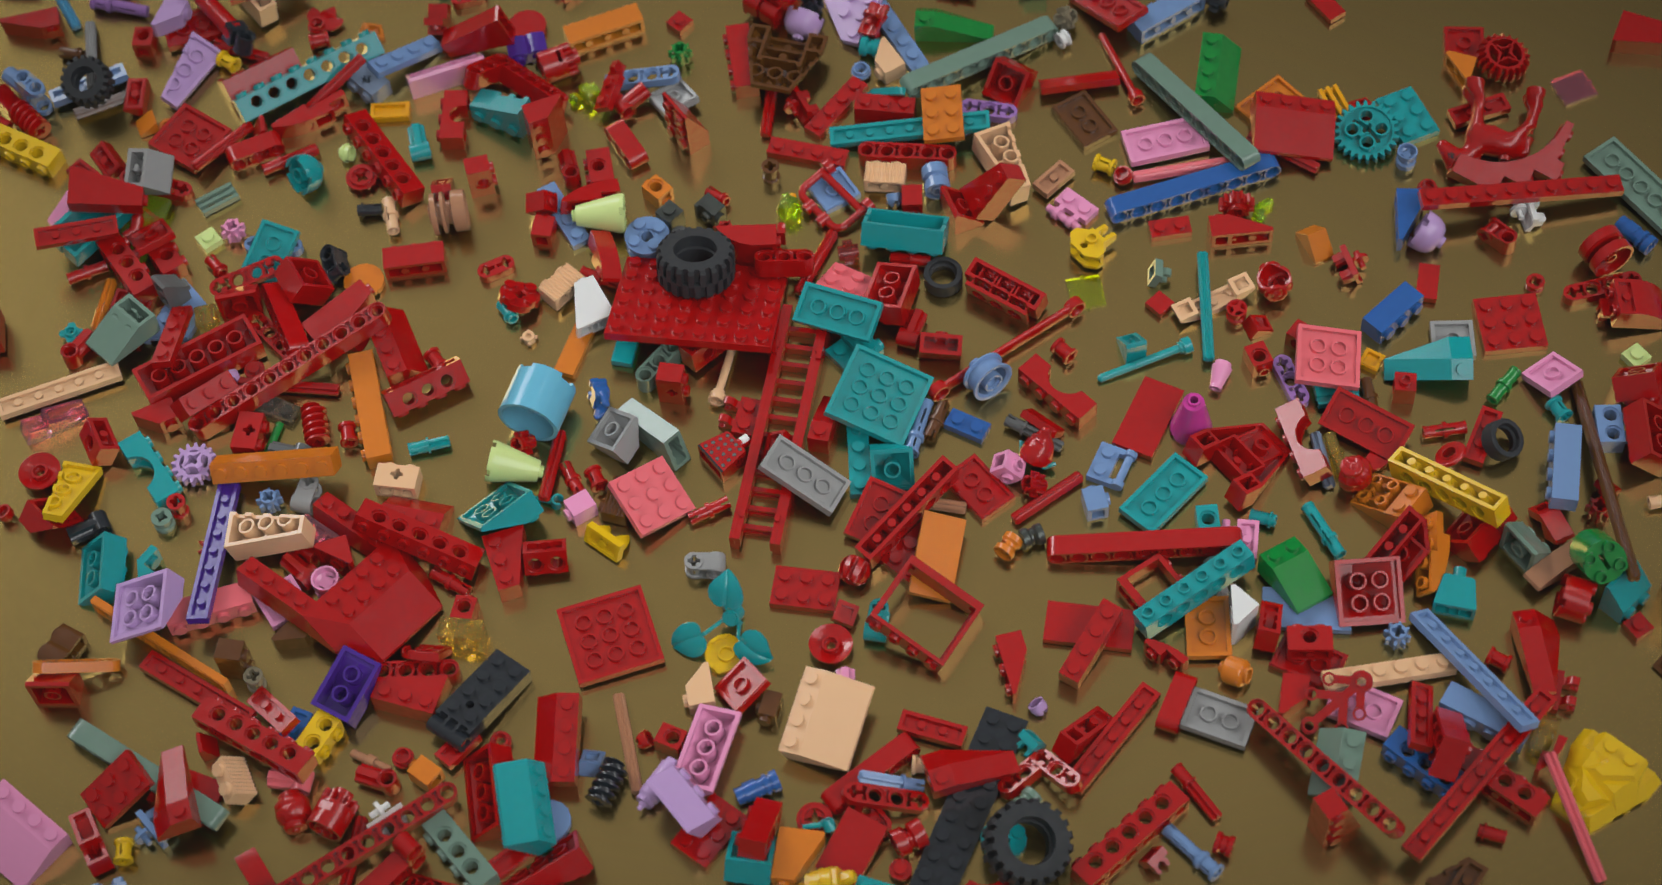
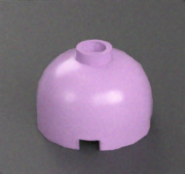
M793 6L787 8L784 25L787 32L792 35V39L803 42V39L807 40L809 33H820L824 18L818 19L819 14L802 7H798V10H792Z
M1431 210L1429 213H1426L1414 230L1415 236L1413 238L1410 236L1407 245L1423 253L1431 252L1436 247L1440 249L1446 241L1444 237L1446 228L1442 218Z

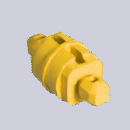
M838 866L822 867L819 870L805 874L804 881L796 885H851L857 881V874L853 870L842 871Z

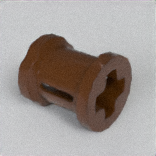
M775 159L764 160L761 164L762 172H764L762 175L763 181L768 185L777 184L780 180L778 161Z

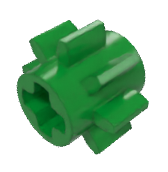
M681 41L671 44L672 50L668 51L671 63L679 66L690 63L689 57H693V53L689 48V44Z

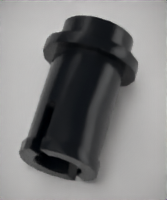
M361 202V204H357L358 217L382 216V203L364 204Z

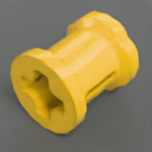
M225 50L220 51L215 60L217 66L227 68L230 73L238 71L242 65L240 58L229 55Z
M1098 153L1093 160L1092 171L1098 170L1112 177L1117 166V160L1104 158Z
M129 837L114 839L116 853L113 858V864L129 866L134 863V858L132 857V847L135 845L134 839Z

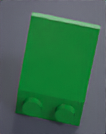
M1295 536L1259 554L1257 572L1297 615L1333 596V591L1311 554Z

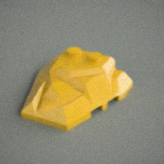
M1584 728L1570 746L1563 772L1588 833L1591 835L1611 823L1619 815H1625L1630 812L1634 806L1647 802L1662 782L1657 774L1648 768L1649 763L1644 757L1608 732L1598 733L1595 730ZM1556 788L1550 809L1570 822Z

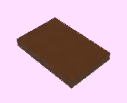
M1082 90L1051 107V112L1083 151L1118 134V129L1086 90Z

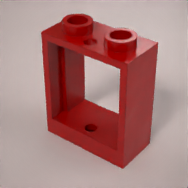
M1160 552L1116 580V590L1132 610H1136L1147 603L1131 584L1157 567L1172 585L1183 578L1180 573L1177 574L1173 569L1170 560L1164 558Z

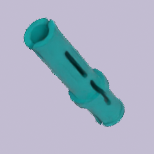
M1309 501L1305 503L1301 510L1321 537L1322 544L1328 547L1334 559H1342L1347 554V551L1339 542L1337 533L1328 526L1314 505V502Z

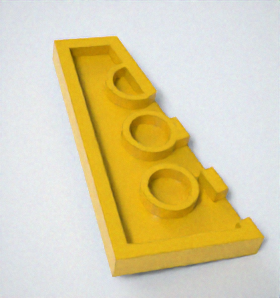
M63 461V469L59 471L58 481L52 488L53 493L48 497L42 511L43 519L63 523L103 475L102 467Z

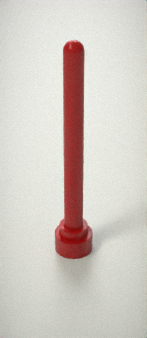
M1103 32L1099 33L1098 38L1128 90L1130 104L1132 106L1141 105L1145 101V95L1142 90L1135 88L1106 34Z

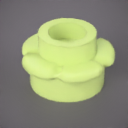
M349 143L343 144L338 152L339 157L345 163L354 161L356 157L355 147Z

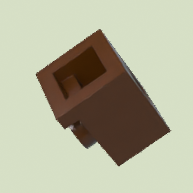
M766 689L760 695L761 700H758L755 713H758L757 722L763 726H777L784 705L783 693Z

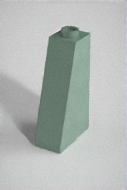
M634 398L628 400L618 409L638 417L639 440L658 457L663 456L669 467L674 471H677L691 459L680 430Z

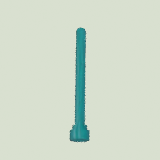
M1188 336L1183 337L1172 347L1101 373L1097 376V380L1099 382L1107 381L1177 353L1189 354L1194 351L1193 344Z

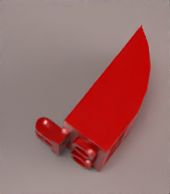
M779 222L777 227L776 224L714 226L715 232L723 233L734 245L735 264L754 266V255L757 251L782 249L781 245H786V227L783 222Z
M1613 278L1609 286L1606 287V299L1600 298L1598 300L1599 305L1596 308L1598 321L1603 322L1608 318L1613 328L1662 330V290L1648 281Z

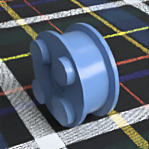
M650 216L637 218L630 223L625 231V243L629 256L656 258L658 244L669 234L667 225L662 220Z
M988 353L980 358H974L970 362L969 368L964 375L963 384L967 389L973 390L974 397L977 400H988L1005 388L1012 376V368L1008 364L1002 363V358L998 353Z

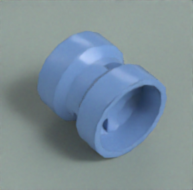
M1403 143L1398 147L1395 160L1398 169L1410 171L1415 167L1418 154L1415 145Z

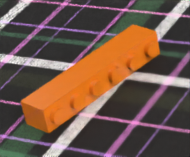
M373 350L348 354L349 363H345L347 374L352 377V380H348L350 391L355 394V397H351L354 410L357 409L358 414L354 416L357 427L361 428V432L357 433L360 445H364V449L361 450L362 460L368 463L369 469L377 468L378 463H394Z
M338 446L217 455L209 464L213 484L335 476L342 467Z

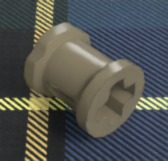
M255 666L246 669L243 679L249 691L254 693L261 686L266 689L267 681L263 677L262 670Z

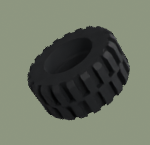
M686 227L684 230L678 229L673 234L670 233L662 239L656 249L658 282L667 292H672L677 297L683 296L684 299L695 298V300H698L702 297L710 298L714 294L718 295L723 292V289L726 290L735 278L734 245L723 233L715 232L711 228Z
M1026 797L1019 798L1004 805L987 821V827L982 832L984 841L981 842V850H985L986 854L982 857L985 863H990L991 868L988 869L992 875L997 873L999 875L997 880L1002 884L1008 882L1009 885H1046L1065 871V867L1069 865L1072 859L1069 855L1074 851V845L1070 844V840L1074 838L1073 832H1068L1067 826L1070 824L1067 818L1062 820L1060 817L1062 812L1058 808L1052 810L1050 808L1052 806L1051 803L1047 801L1039 803V798L1033 797L1030 800H1027ZM1019 823L1029 824L1042 834L1046 844V853L1040 863L1029 865L1021 862L1014 856L1008 841L1009 832L1013 826Z

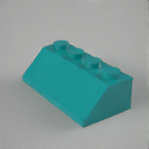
M526 758L494 764L492 767L503 848L538 856L542 855L557 844L545 763Z

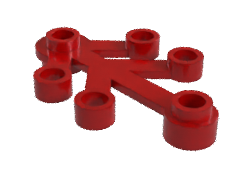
M1358 670L1352 676L1334 675L1332 672H1326L1322 676V681L1325 685L1332 686L1334 683L1349 686L1344 691L1319 690L1315 687H1308L1305 690V697L1308 700L1329 699L1332 701L1313 717L1306 716L1301 720L1300 728L1303 733L1307 735L1314 734L1318 730V724L1338 707V723L1335 725V728L1340 724H1344L1349 729L1347 725L1348 699L1356 693V708L1353 709L1352 715L1357 721L1364 720L1366 717L1364 709L1365 692L1371 689L1373 678L1365 670ZM1332 675L1334 678L1333 682H1325V676ZM1358 678H1365L1366 684L1364 686L1358 685ZM1310 689L1316 691V696L1313 698L1307 695ZM1358 709L1364 712L1361 718L1355 716V711ZM1308 721L1314 724L1311 730L1305 728V723Z

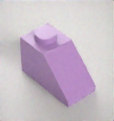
M188 0L163 1L151 23L155 37H161L185 27L187 21L192 17V9Z

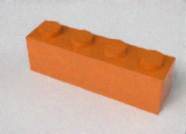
M637 3L625 5L562 26L565 41L570 44L571 49L576 48L578 54L646 32L644 19Z

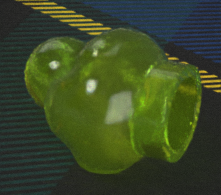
M593 81L589 84L582 83L579 85V93H572L569 97V102L572 106H579L582 101L587 105H595L600 90Z
M786 192L782 194L776 208L777 215L781 219L796 220L800 217L802 212L801 203L796 198L795 193Z

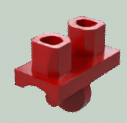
M871 1L868 9H865L862 13L864 18L858 33L872 39L879 38V31L883 23L886 22L890 7L886 4L881 5Z
M797 86L785 100L786 104L783 108L786 114L797 116L803 126L819 112L817 104H808L811 99L808 90L800 91Z
M1345 244L1339 246L1341 251L1333 255L1332 260L1337 269L1346 264L1349 266V268L1339 272L1343 283L1348 284L1356 281L1357 285L1363 283L1356 267L1365 270L1367 268L1365 264L1369 261L1368 255L1356 250L1353 252L1354 257L1352 258Z

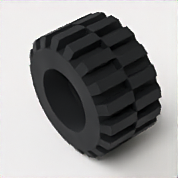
M80 55V59L74 57L72 63L70 61L66 63L68 65L67 68L63 67L62 72L64 75H60V80L63 82L60 83V86L64 90L62 92L78 106L85 107L86 109H90L91 106L98 108L99 103L104 105L106 103L104 100L111 98L110 92L114 93V88L112 87V85H115V80L112 78L114 75L99 59L90 55L88 57ZM88 73H95L96 81L94 86L87 91H80L79 83L82 77Z

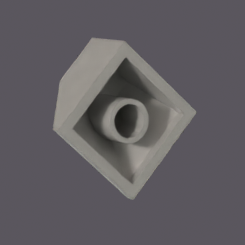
M609 406L587 442L613 459L628 464L639 448L638 417Z

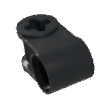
M331 244L324 245L320 251L322 268L332 285H336L341 277L350 274L347 252Z

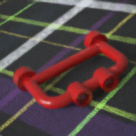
M827 158L820 163L821 168L803 182L798 190L799 199L803 203L801 206L802 210L807 215L813 213L817 217L814 219L816 224L822 229L827 226L836 232L845 231L864 216L868 208H876L874 203L867 197L859 203L831 176L836 171V168ZM821 178L856 210L855 213L841 224L834 223L830 216L823 212L815 201L806 195V191Z

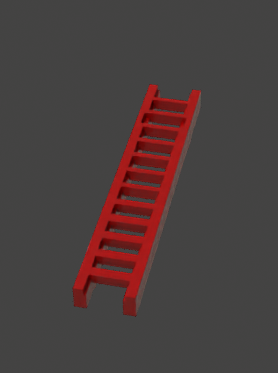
M782 304L729 534L730 548L733 549L741 547L744 534L770 538V551L773 554L781 555L795 493L782 486L781 490L755 487L756 479L776 482L757 468L762 460L763 446L768 435V424L795 427L792 442L805 450L825 359V350L827 349L830 332L824 330L791 326L794 315L793 305ZM789 336L815 339L813 347L788 344L787 341ZM784 354L810 356V363L803 364L783 361ZM788 371L807 374L806 381L780 379V372ZM776 389L802 391V398L793 399L775 396ZM772 407L799 409L798 416L790 417L771 414ZM752 498L779 501L777 508L750 505ZM747 517L774 519L773 527L747 524Z

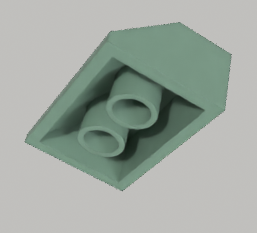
M1320 728L1316 746L1358 782L1367 732L1348 728ZM1328 763L1322 766L1321 772L1328 769ZM1311 772L1307 795L1316 797L1331 788L1316 773ZM1341 778L1337 786H1342L1346 778ZM1338 794L1344 803L1350 804L1340 794Z

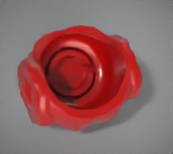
M1275 261L1260 265L1256 277L1259 293L1264 295L1270 302H1278L1285 299L1293 288L1290 271Z
M1360 455L1346 456L1340 463L1338 478L1340 488L1347 492H1360L1367 488L1372 482L1373 468L1371 462Z
M297 789L285 790L278 796V801L274 805L276 821L287 835H298L308 829L306 821L312 812L310 800L307 795H304Z

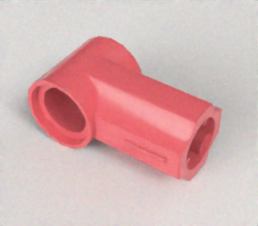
M271 768L267 775L268 788L279 790L297 789L304 795L309 796L315 773L313 771L302 785Z

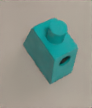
M1455 566L1453 574L1445 573L1434 598L1431 609L1432 613L1474 620L1477 609L1476 580L1466 577L1467 569L1465 567Z

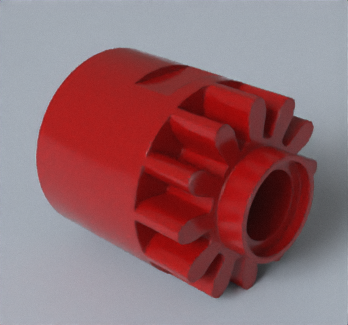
M568 42L535 53L542 78L550 84L579 74L578 65L581 64L579 54L576 48L571 49Z
M327 787L309 815L306 824L318 835L338 842L342 839L360 806L357 801L353 800L354 795L350 791L342 787L333 789Z

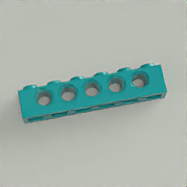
M1241 539L1133 611L1136 627L1146 638L1151 639L1254 569V554Z

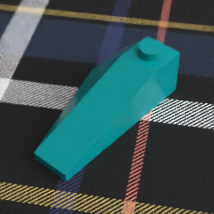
M1470 336L1445 337L1441 340L1385 358L1384 380H1393L1395 372L1417 373V380H1474Z

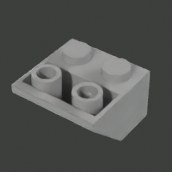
M128 148L124 181L142 186L146 195H170L175 157L148 148Z

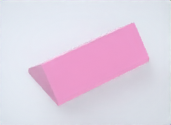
M479 52L405 75L413 100L462 85L467 65L484 59V56Z
M699 703L676 767L680 769L682 767L685 768L691 775L689 780L694 786L696 784L700 786L705 792L704 796L714 793L742 712Z

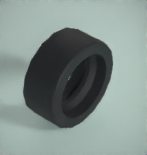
M942 256L932 259L925 266L923 273L924 285L928 292L934 296L949 297L957 293L962 287L963 271L961 265L956 260ZM938 270H949L955 274V279L948 284H938L931 279V275Z
M1501 418L1487 424L1481 434L1484 451L1490 458L1496 461L1503 462L1518 456L1523 450L1524 438L1521 429L1510 419ZM1497 428L1502 430L1509 440L1508 452L1503 450L1496 440Z

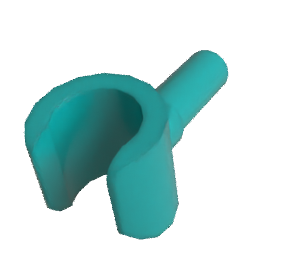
M557 493L550 498L549 502L543 501V503L551 504L553 509L559 510L561 504L555 501L563 502L564 497Z
M826 817L816 823L803 824V829L807 830L823 827L825 833L836 829V824L832 817Z

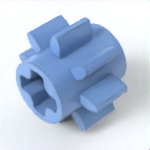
M268 487V489L259 492L260 498L256 499V503L260 506L261 513L266 511L273 514L281 511L280 504H283L284 500L280 496L281 494L278 489L273 491Z
M1390 622L1388 630L1385 629L1383 632V636L1386 637L1384 644H1389L1394 651L1397 648L1405 649L1406 642H1410L1412 637L1408 635L1410 628L1405 627L1401 622L1396 624Z

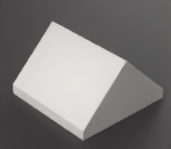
M1231 584L1229 594L1232 645H1235L1256 625L1259 603L1236 584Z

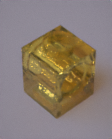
M214 303L194 307L195 324L202 334L223 324L220 311Z

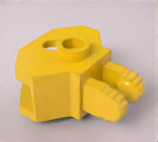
M1106 224L1096 229L1092 227L1090 230L1075 228L1070 232V255L1084 268L1099 269L1104 263L1106 247L1116 240L1117 234L1111 232L1103 237L1109 229Z

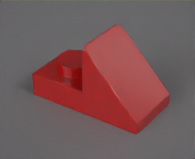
M453 178L433 180L430 188L431 193L435 194L437 202L439 201V192H443L445 200H449V192L454 190Z

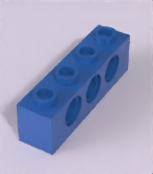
M1399 725L1383 743L1381 754L1387 762L1397 765L1406 776L1413 777L1419 781L1424 789L1432 791L1441 800L1455 783L1448 781L1450 784H1443L1440 782L1442 779L1428 775V771L1421 768V766H1428L1430 768L1433 761L1428 760L1427 753L1407 748L1408 731ZM1403 752H1408V753H1410L1412 756H1411V757H1407V756H1404L1402 753H1403ZM1460 769V771H1459V774H1458V776H1457L1456 781H1457V780L1462 776V774L1464 773V771H1462L1461 769Z

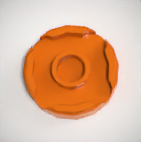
M358 264L350 269L348 276L344 277L345 290L360 279L365 285L369 283L375 291V294H373L374 298L375 295L383 291L385 286L384 274L380 268L373 264Z

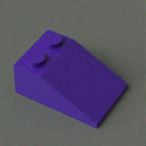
M343 645L310 704L340 719L343 723L356 728L367 709L382 664Z

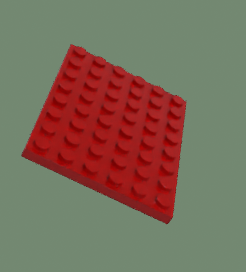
M627 256L622 272L623 279L619 282L604 330V340L771 353L789 277L763 278L755 274L754 266L736 264L735 278L726 290L723 289L722 293L714 294L710 298L702 297L698 300H695V298L684 299L683 296L677 297L672 292H667L660 285L657 278L656 258Z

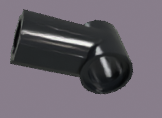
M96 510L88 515V519L66 528L73 546L97 537L104 531L112 533L113 528L104 510Z

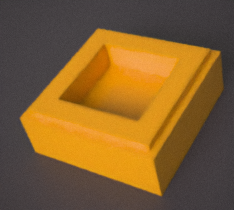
M1367 347L1361 356L1360 368L1376 375L1386 356Z

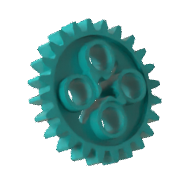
M1367 100L1364 101V105H1360L1356 101V107L1349 104L1348 111L1342 109V116H1337L1338 122L1335 123L1336 137L1334 143H1340L1338 150L1344 149L1343 156L1350 154L1351 161L1355 157L1358 158V163L1365 159L1366 164L1369 163V159H1373L1377 163V157L1384 160L1385 153L1391 155V148L1395 149L1396 142H1399L1397 134H1400V128L1397 127L1399 121L1394 120L1395 113L1389 115L1390 108L1383 110V104L1381 103L1377 107L1375 106V101L1371 105H1368ZM1369 117L1371 120L1364 121L1361 118ZM1382 129L1385 133L1379 134L1377 130ZM1349 130H1354V131H1356L1357 133L1354 134V135H1351V134L1348 133V131H1349ZM1369 143L1372 146L1367 148L1364 147L1362 144Z

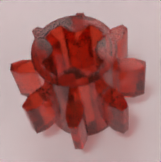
M851 239L842 240V246H837L839 261H844L845 266L855 264L854 259L860 258L858 244H852Z

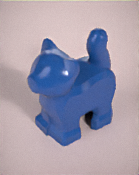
M591 378L589 380V387H591L592 391L588 392L587 398L595 410L593 417L600 422L608 409L607 407L610 406V389L606 378Z

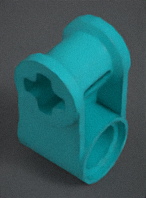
M881 598L871 601L867 618ZM886 602L878 616L889 623V604ZM865 622L863 640L886 643L887 637L880 632L873 631L868 623Z

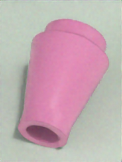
M1216 359L1215 363L1212 364L1210 390L1221 392L1222 387L1232 372V364L1230 362Z

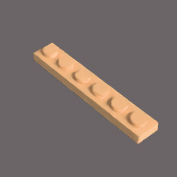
M104 363L0 398V417L3 421L122 381L123 377L119 364L116 363L114 366H110L108 363Z
M1442 653L1325 670L1321 672L1320 677L1322 680V676L1326 672H1332L1334 675L1352 676L1358 670H1365L1373 678L1372 687L1411 682V680L1419 681L1456 675L1457 668ZM1332 675L1325 676V682H1333L1334 678ZM1363 677L1358 678L1357 684L1364 686L1366 679ZM1323 683L1325 690L1344 691L1349 686L1338 683L1327 686Z

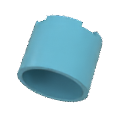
M533 363L532 366L521 364L518 366L498 409V416L514 432L529 430V434L535 435L536 440H553L556 438L573 401L576 388L573 383H568L562 378L563 373L552 367L539 363Z

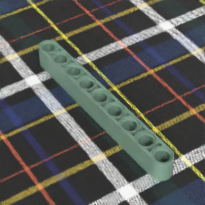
M1042 16L911 71L901 77L899 84L901 87L906 88V94L909 97L919 98L921 97V88L952 84L992 67L996 57L1006 56L1011 59L1054 40V34L1060 31L1048 16Z
M1147 53L1132 62L1131 65L1134 73L1240 171L1246 170L1261 160L1259 151L1152 53Z
M82 718L77 721L67 735L75 744L109 765L126 749L132 750ZM132 750L155 784L149 790L156 794L159 766ZM194 789L201 823L217 832L230 812Z

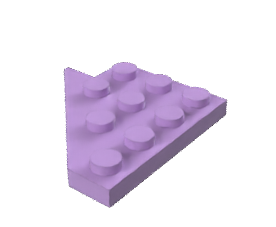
M824 0L843 44L859 47L861 37L864 36L858 33L864 18L863 11L868 9L871 1L881 4L883 0Z

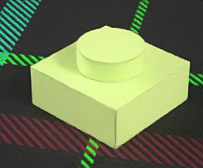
M212 226L195 236L196 242L206 254L224 244L222 238Z
M1638 343L1625 350L1620 356V359L1629 367L1647 364L1652 358Z

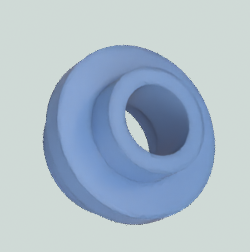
M859 61L853 65L851 75L860 80H865L871 75V69L867 63Z

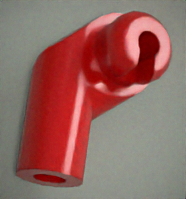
M133 214L131 216L130 228L121 232L123 236L127 237L144 227L143 215Z

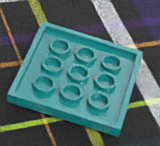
M857 343L823 415L882 442L904 445L934 377Z

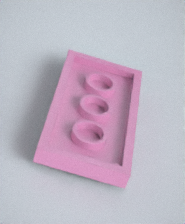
M1183 118L1123 130L1120 135L1131 167L1210 150L1209 142Z

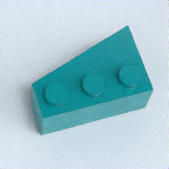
M481 89L469 105L472 118L478 122H484L495 129H501L512 136L524 138L527 133L521 105L531 103L530 97L525 96L523 99L516 98L515 94L502 96L501 92Z

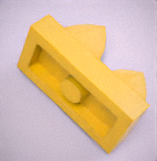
M591 521L586 526L584 541L617 563L623 557V552L629 544L630 536H614L611 534V527L609 525H598Z

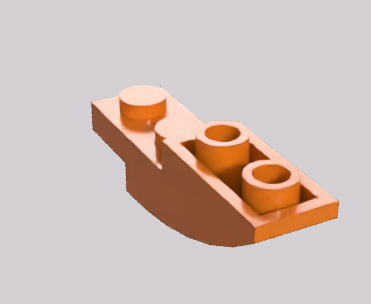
M1434 511L1424 516L1428 524L1431 552L1416 569V597L1419 598L1436 591L1448 563L1450 535L1444 533L1443 512Z

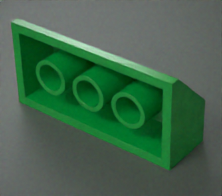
M1203 32L1195 93L1216 112L1233 114L1241 48L1224 34Z

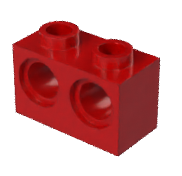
M566 538L522 542L525 576L569 572Z

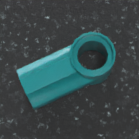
M419 123L411 124L407 130L412 162L432 159L424 125Z

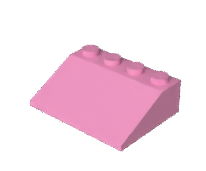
M3 779L0 782V873L14 885H31L73 842L62 828Z

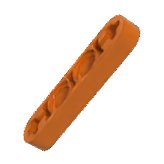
M118 658L32 661V673L117 672L121 670V659Z

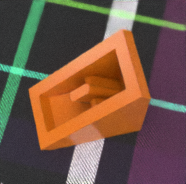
M1453 51L1445 53L1443 65L1461 89L1462 86L1466 85V78L1473 76L1477 57Z
M1312 225L1296 232L1295 235L1315 265L1331 259L1334 255L1326 228Z

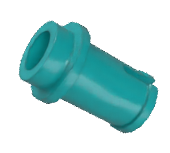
M499 301L496 303V308L501 312L506 323L514 324L518 321L519 313L509 311L507 305L503 302L502 305Z
M1251 509L1249 520L1260 521L1259 524L1266 525L1269 529L1276 526L1278 515L1274 514L1273 511L1267 513Z

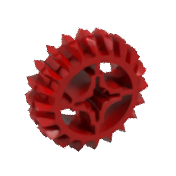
M1503 32L1499 36L1494 33L1492 36H1487L1485 40L1481 41L1476 50L1477 68L1482 69L1481 74H1487V79L1493 78L1495 82L1500 80L1502 84L1508 81L1511 84L1514 80L1518 81L1525 75L1530 65L1528 48H1523L1524 43H1519L1518 38H1511V34L1506 37Z

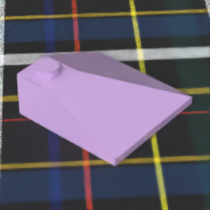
M165 568L116 584L110 643L115 644L163 629L183 598L184 578Z

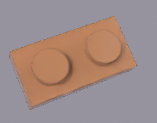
M1060 159L1032 183V188L1048 199L1075 176V170Z

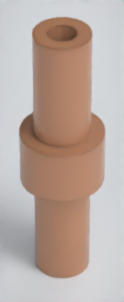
M352 749L350 752V757L364 764L380 769L388 768L393 770V766L380 761L377 756L367 755L356 749Z

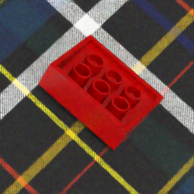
M1262 91L1255 92L1250 105L1252 145L1259 153L1332 162L1336 123L1335 101Z

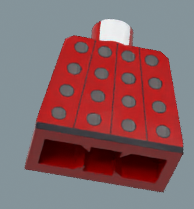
M726 431L698 445L699 456L724 483L746 463L747 454L745 448L750 446L751 440L747 434H743L735 439L729 431Z

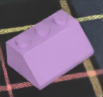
M671 766L647 779L646 783L688 834L702 838L722 820L718 815L719 809L711 801L709 803L703 797L705 792L697 784L693 785L689 780L691 775L685 768L682 767L680 769L676 766Z

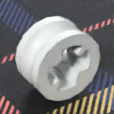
M1065 29L1060 30V33L1054 34V40L1059 48L1065 49L1066 45L1070 46L1072 44V39Z

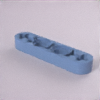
M675 65L625 70L623 73L625 80L620 91L630 90L640 81L646 88L674 85L681 80L679 68ZM652 74L657 75L653 80L647 79ZM631 77H638L634 82L628 81Z

